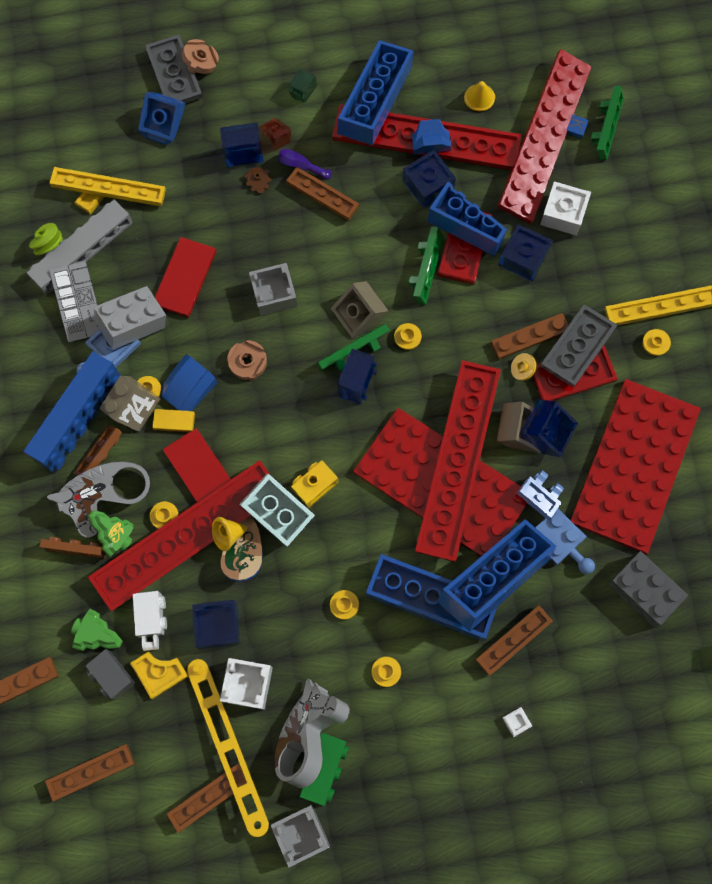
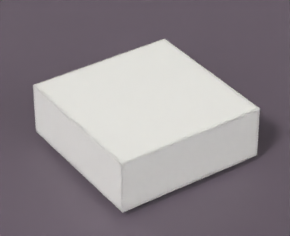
M522 707L502 718L513 737L532 727Z

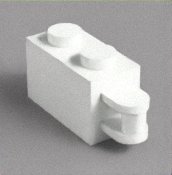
M159 591L133 594L135 636L142 638L143 651L158 650V636L164 635V630L167 629L166 617H163V609L166 608L165 597ZM153 636V641L147 642V637Z

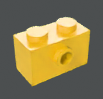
M323 461L313 463L308 468L309 472L304 476H298L292 482V491L307 508H310L339 483L338 477Z

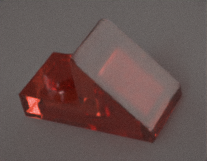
M273 118L260 126L262 133L270 138L275 150L291 141L290 128L277 118Z

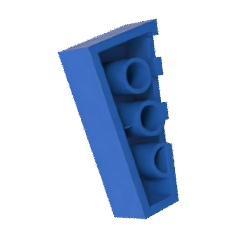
M447 182L431 205L427 222L495 256L504 241L507 229L489 214H484L477 204H472L465 198L466 195L461 191L457 192L453 185Z

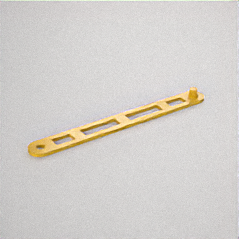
M196 659L189 664L187 669L190 681L246 828L252 836L261 837L266 834L269 828L267 816L223 703L220 701V695L209 667L205 661ZM208 680L213 695L204 699L198 683ZM216 705L230 737L223 742H220L208 712L209 708ZM232 749L235 750L247 784L240 787L236 785L225 753ZM252 794L258 811L248 815L242 798ZM259 821L261 823L260 829H255V822Z

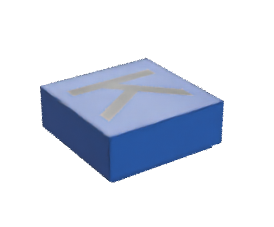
M572 115L566 129V134L582 139L589 120Z

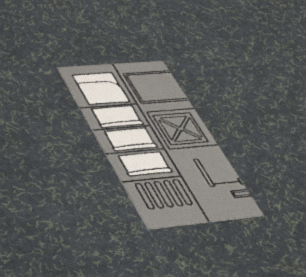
M86 261L50 269L68 342L91 337L99 330V327L94 321V307L97 306Z

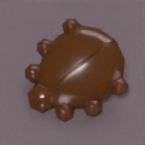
M255 167L244 175L248 180L246 185L252 186L251 191L257 190L258 193L262 194L265 189L269 188L267 184L271 182V178L268 177L269 170Z

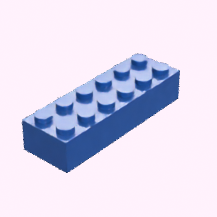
M381 40L378 41L338 117L339 135L370 145L374 144L412 68L413 50Z
M92 351L23 452L33 461L54 474L57 470L61 469L65 462L64 459L68 453L75 449L76 441L85 434L87 425L96 418L98 409L121 376L114 364Z
M525 519L442 590L438 603L467 630L471 631L551 559L557 546Z
M383 554L380 555L366 592V596L481 641L486 639L497 609L495 608L469 631L438 603L442 590L452 580Z

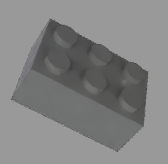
M641 551L608 583L615 592L654 628L662 625L688 597L684 590Z

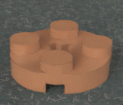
M189 40L182 50V59L187 65L188 70L192 73H212L218 63L219 57L216 50L212 46L209 48L205 45L206 42L203 40Z
M247 340L240 344L237 343L228 353L229 368L240 379L255 380L264 372L267 366L266 353L257 342ZM251 356L252 362L244 364L242 359Z

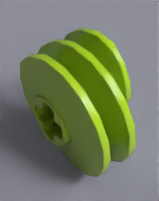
M45 224L36 231L35 238L30 242L29 247L34 249L33 253L35 255L50 252L58 247L63 240L62 233L58 230L56 224Z

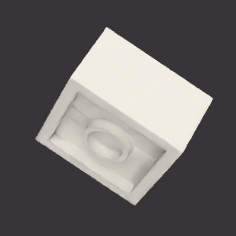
M554 181L540 225L577 236L591 192Z
M229 658L220 701L265 710L273 667Z

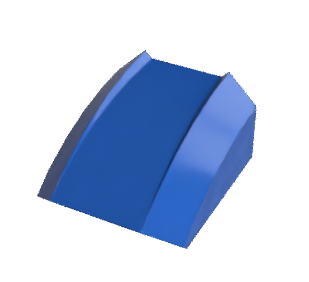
M145 93L138 131L146 139L164 145L172 143L182 118L185 103L159 93Z
M186 354L164 382L161 396L179 411H193L213 389L217 381L207 369Z

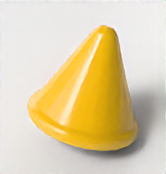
M480 81L466 90L464 101L471 110L478 112L486 111L493 106L495 94L485 82Z
M217 517L212 524L213 539L220 550L228 551L248 528L244 524L230 521L223 517Z

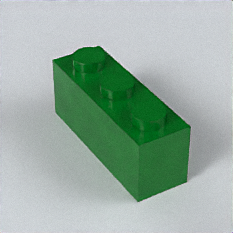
M321 733L323 759L321 771L311 785L302 789L300 797L325 806L326 802L331 803L335 791L331 787L333 781H338L342 768L338 766L341 759L345 760L349 747L345 746L346 741Z

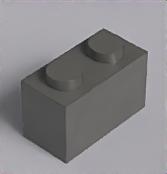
M107 649L86 665L89 670L87 672L88 676L93 682L98 681L101 685L100 691L107 699L110 697L116 700L135 684L120 662Z

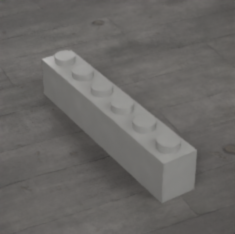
M115 200L107 203L99 213L91 216L88 222L82 227L77 228L69 238L61 241L57 248L48 252L39 263L32 265L27 274L47 296L54 290L50 269L87 262L133 223L130 215Z

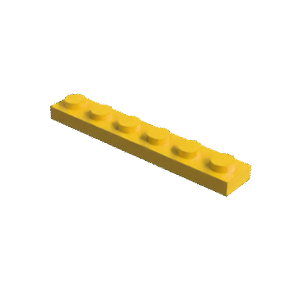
M54 167L50 180V186L53 188L161 207L166 192L165 186Z
M712 285L606 306L604 311L607 319L617 325L708 308L712 307Z

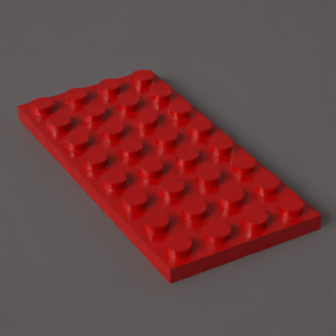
M625 379L570 521L579 528L638 552L641 551L647 555L701 408Z
M397 408L353 473L423 519L443 436L400 408ZM479 461L460 542L461 545L480 557L508 534L527 505V502L517 494L521 486L482 461Z

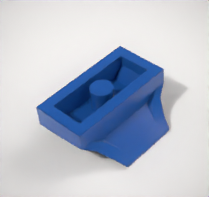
M440 119L419 122L416 132L412 134L413 153L424 154L451 151L449 131L444 128Z

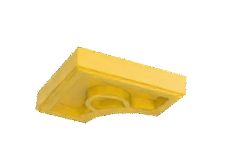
M147 652L130 663L152 700L188 677L178 658L170 661H160L154 658L150 652Z

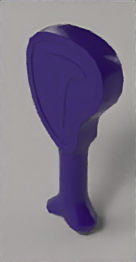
M280 150L278 160L281 163L309 170L321 176L324 180L330 179V170L311 164L308 159L293 150Z

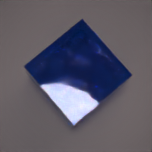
M257 122L220 128L222 148L227 167L264 162Z
M433 150L403 168L402 180L424 208L436 200L447 182H450L453 188H455L456 177L437 152Z
M518 224L500 257L499 266L534 281L550 251L553 240Z
M351 349L338 382L339 397L361 404L363 400H367L365 393L367 392L371 377L377 374L375 370L377 366L375 356Z
M538 399L521 435L542 454L561 457L578 422L556 401Z
M235 600L192 605L196 648L206 649L241 644L238 609Z

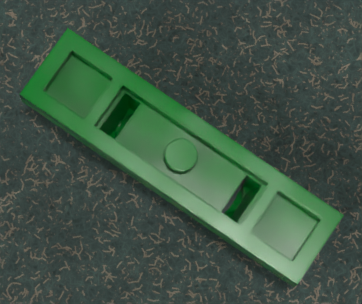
M614 86L611 99L601 101L600 104L601 113L606 114L602 132H593L591 136L592 144L598 145L597 152L600 160H607L624 101L622 86Z
M431 227L427 242H419L417 249L421 254H424L419 275L410 276L408 282L412 288H415L413 296L420 305L427 304L444 238L438 227Z
M387 324L377 327L316 363L318 368L321 370L335 364L337 369L342 371L347 368L343 360L346 355L367 344L372 352L377 351L381 348L377 338L390 331Z

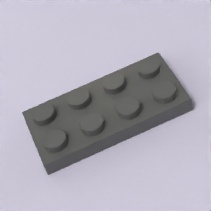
M179 34L145 45L163 95L181 100L184 103L203 98L195 74L188 70L187 65L182 59L184 45Z
M584 304L540 367L574 388L612 335L617 324Z

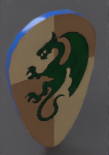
M251 516L241 522V524L247 526V531L228 551H223L221 570L226 577L234 581H246L253 578L260 571L262 565L260 533L256 522Z

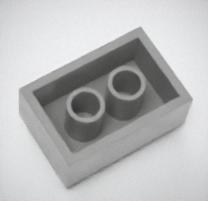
M147 286L94 307V321L112 350L165 328L166 314Z

